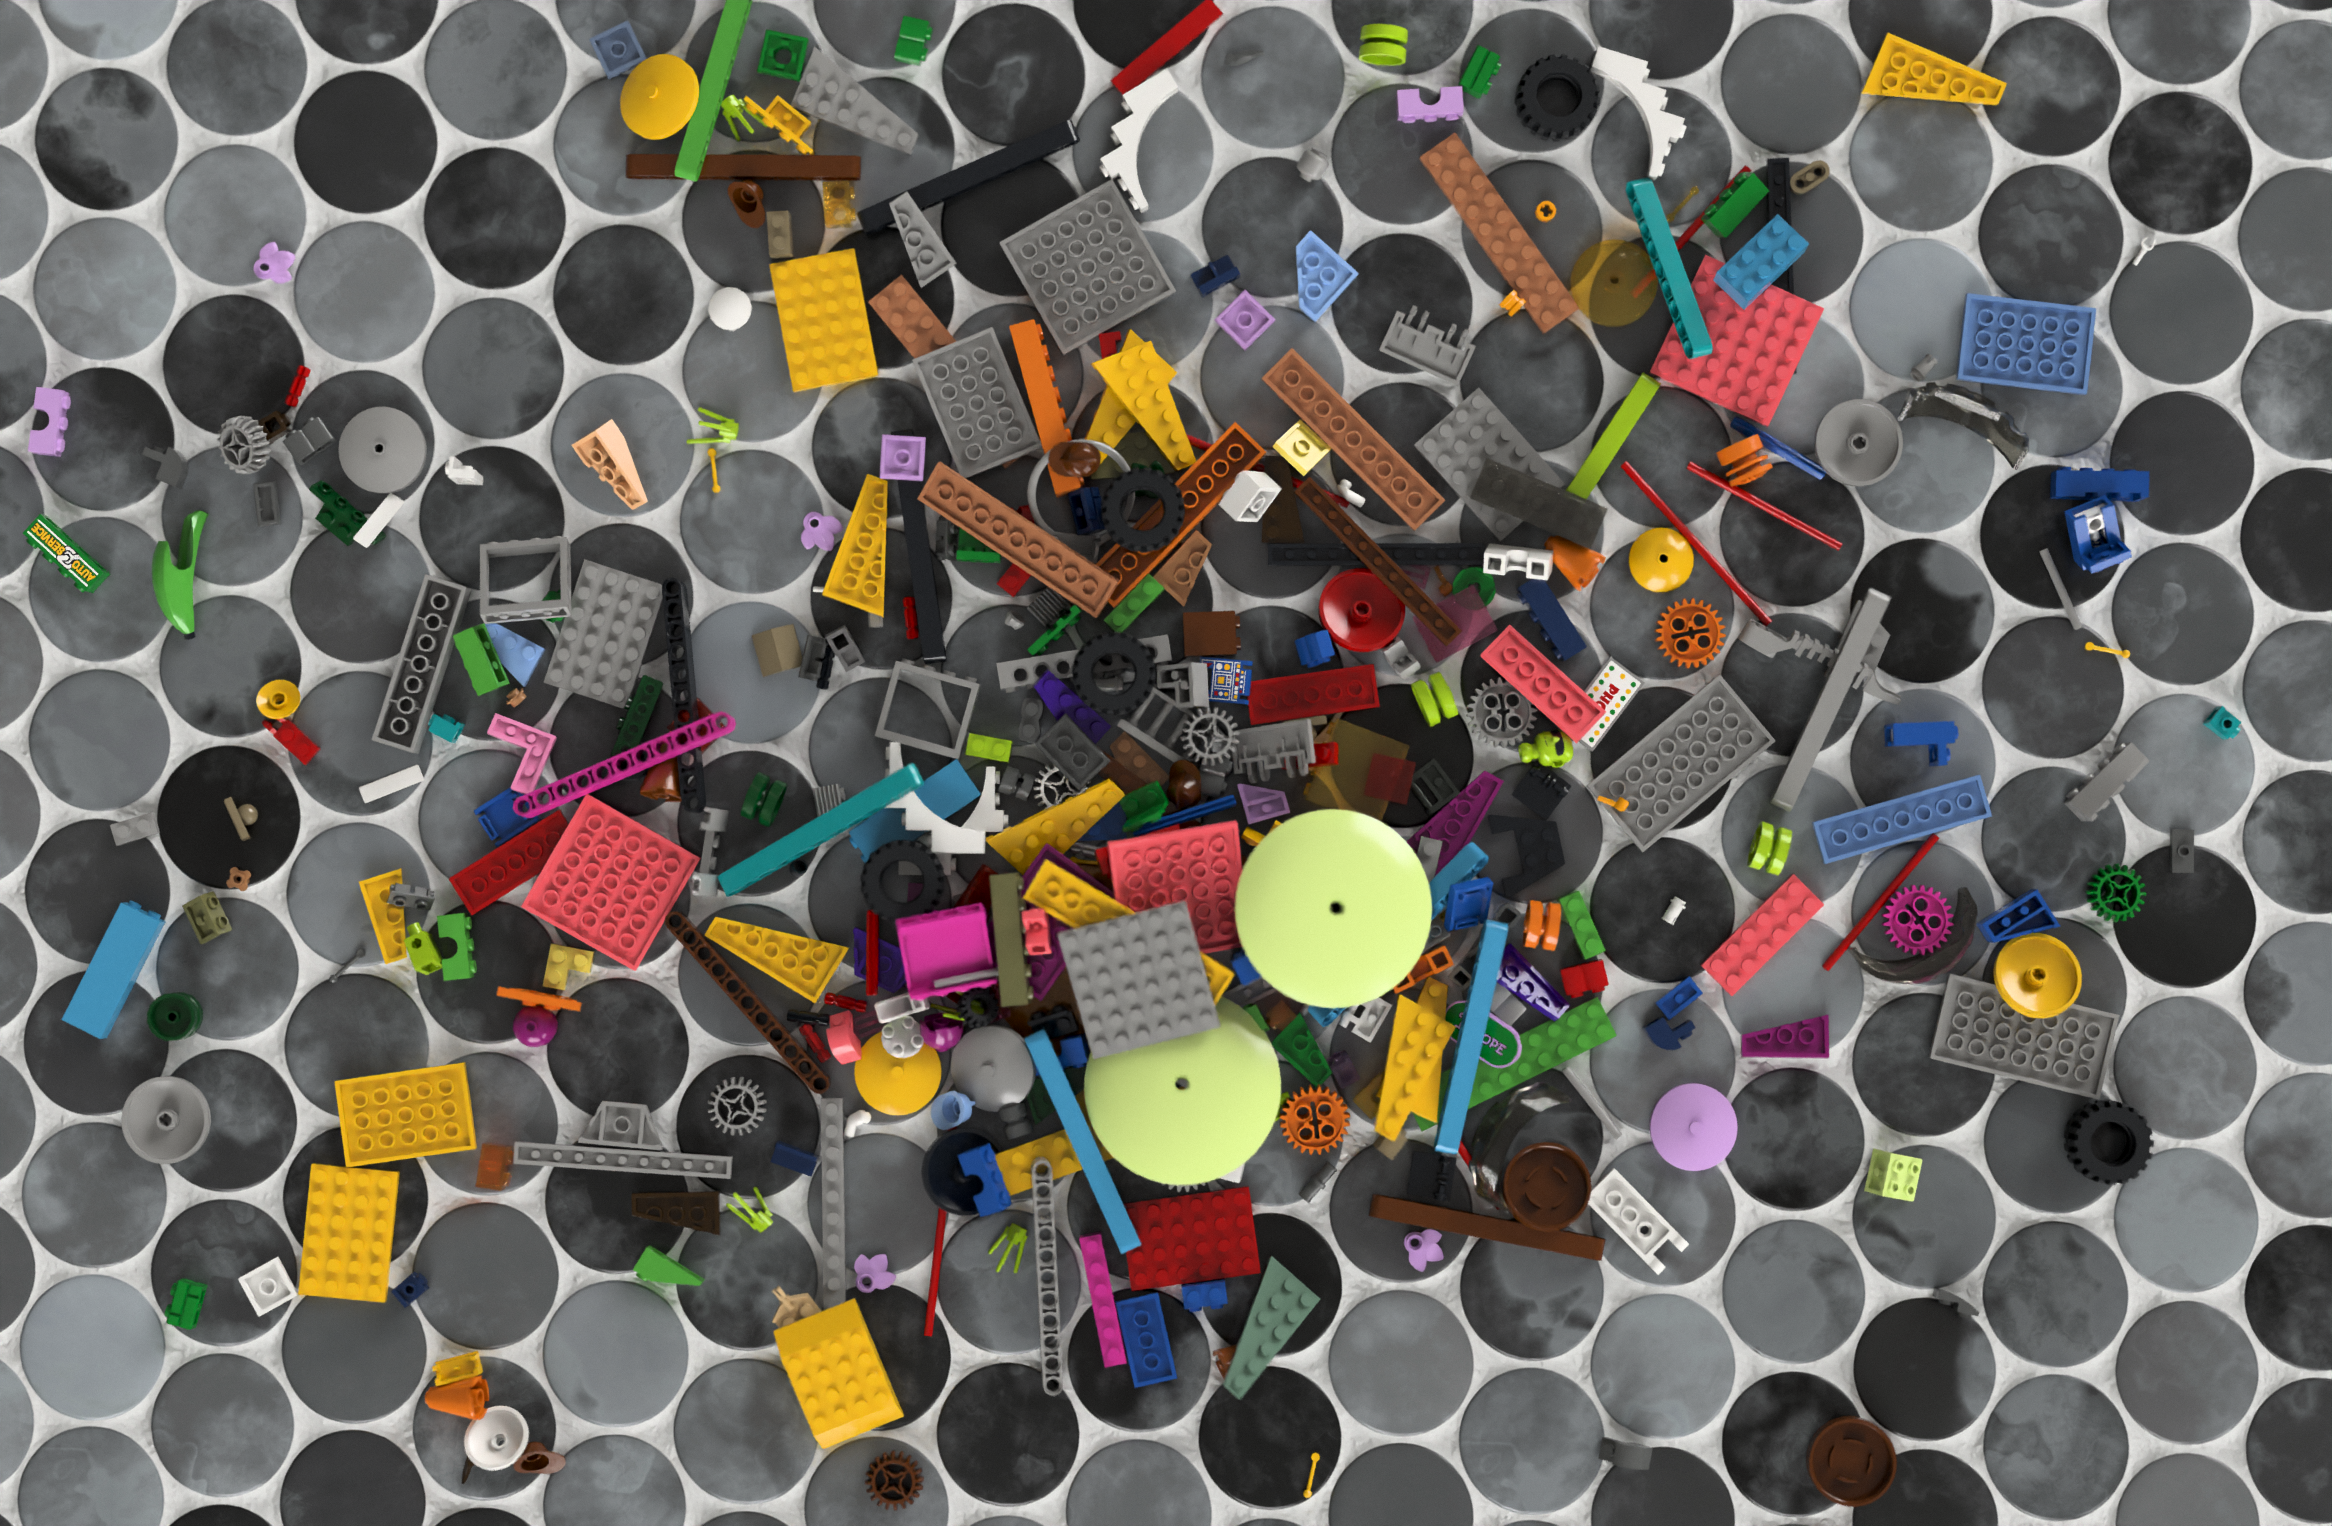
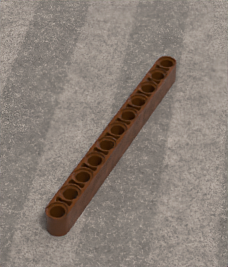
M679 154L626 155V178L687 180L675 176V167ZM706 154L698 180H745L750 178L751 180L856 181L861 179V157L853 155Z
M670 912L665 918V925L805 1084L814 1093L822 1094L830 1088L831 1079L691 920L683 912ZM674 915H678L681 918V924L678 927H674L671 923V918ZM688 931H692L696 935L693 943L686 941L685 936ZM703 947L708 948L710 951V957L706 960L700 956V950ZM718 963L722 964L725 969L721 976L714 972V967ZM731 980H736L739 983V989L736 992H732L729 989L728 985ZM750 996L753 999L754 1003L751 1008H746L743 1005L744 997ZM760 1012L768 1016L766 1024L758 1022L757 1016ZM773 1029L781 1030V1040L773 1039ZM788 1045L796 1047L797 1053L794 1057L787 1055L786 1048ZM803 1061L810 1063L811 1071L809 1073H804L801 1070L800 1065ZM820 1077L825 1080L826 1086L824 1089H818L815 1086L816 1078Z
M1372 1194L1369 1216L1597 1261H1602L1606 1240L1601 1237L1566 1230L1552 1232L1537 1231L1526 1227L1519 1221L1380 1194Z

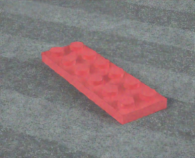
M1511 625L1480 655L1576 744L1606 713L1601 706Z
M1791 874L1700 966L1730 996H1733L1824 904L1794 874Z

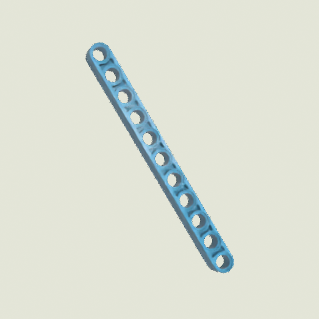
M1474 842L1467 844L1429 882L1432 905L1431 921L1447 905L1450 885L1471 881L1487 864L1489 857ZM1310 1005L1308 1012L1322 1027H1326L1347 1007L1330 1008Z
M1485 920L1435 1136V1151L1456 1155L1459 1149L1507 937L1508 924Z
M1043 1029L1025 1037L1026 1044L1121 1254L1140 1246L1139 1238L1045 1030Z

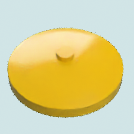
M670 54L655 55L637 65L626 79L621 92L620 108L626 125L641 137L652 140L667 138L681 130L692 117L698 103L699 83L694 70L685 61Z
M2030 933L2015 937L2000 950L1994 963V981L1999 994L2011 1008L2028 1017L2050 1018L2059 1015L2068 1009L2079 995L2082 985V973L2078 960L2068 946L2053 936L2043 933Z
M881 1031L861 1048L862 1059L855 1062L854 1075L857 1088L864 1100L880 1112L889 1115H906L918 1111L934 1097L939 1088L942 1066L938 1052L924 1043L920 1051L911 1057H894L883 1047Z

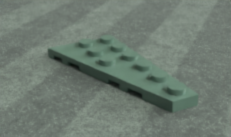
M1272 1256L1268 1259L1259 1289L1244 1324V1330L1237 1343V1349L1222 1384L1238 1399L1242 1398L1320 1300L1318 1296Z

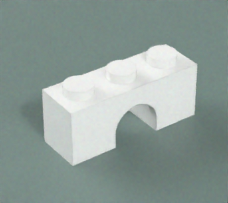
M1489 543L1484 552L1483 573L1505 575L1508 571L1520 570L1526 572V578L1548 580L1552 572V550Z

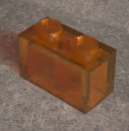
M491 1142L482 1144L475 1187L502 1191L506 1186H509L511 1180V1173H508L509 1164H513L514 1157L512 1146Z

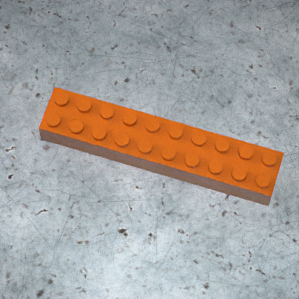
M1236 422L1175 483L1181 491L1185 513L1183 525L1171 543L1161 547L1160 550L1148 551V553L1133 552L1116 543L1096 563L1098 567L1119 580L1118 585L1108 600V603L1114 609L1223 499L1222 496L1225 491L1234 484L1235 477L1242 471H1250L1266 455V451ZM1161 499L1132 528L1146 531L1157 526L1164 513Z

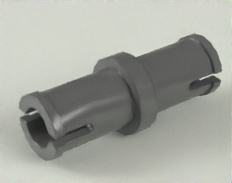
M1327 1161L1316 1175L1310 1177L1311 1181L1299 1195L1306 1202L1310 1203L1319 1190L1326 1187V1182L1338 1170Z

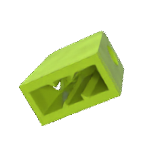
M419 922L407 926L410 937L404 939V943L415 971L429 975L441 969L443 957L432 934L422 931Z

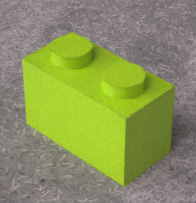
M969 733L965 755L1010 763L1013 741Z

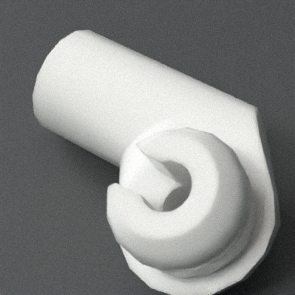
M1342 479L1340 485L1337 486L1338 492L1348 502L1362 507L1365 498L1349 490L1352 483Z

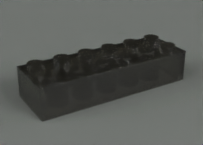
M1489 458L1485 459L1469 496L1470 499L1590 549L1608 510L1606 507Z

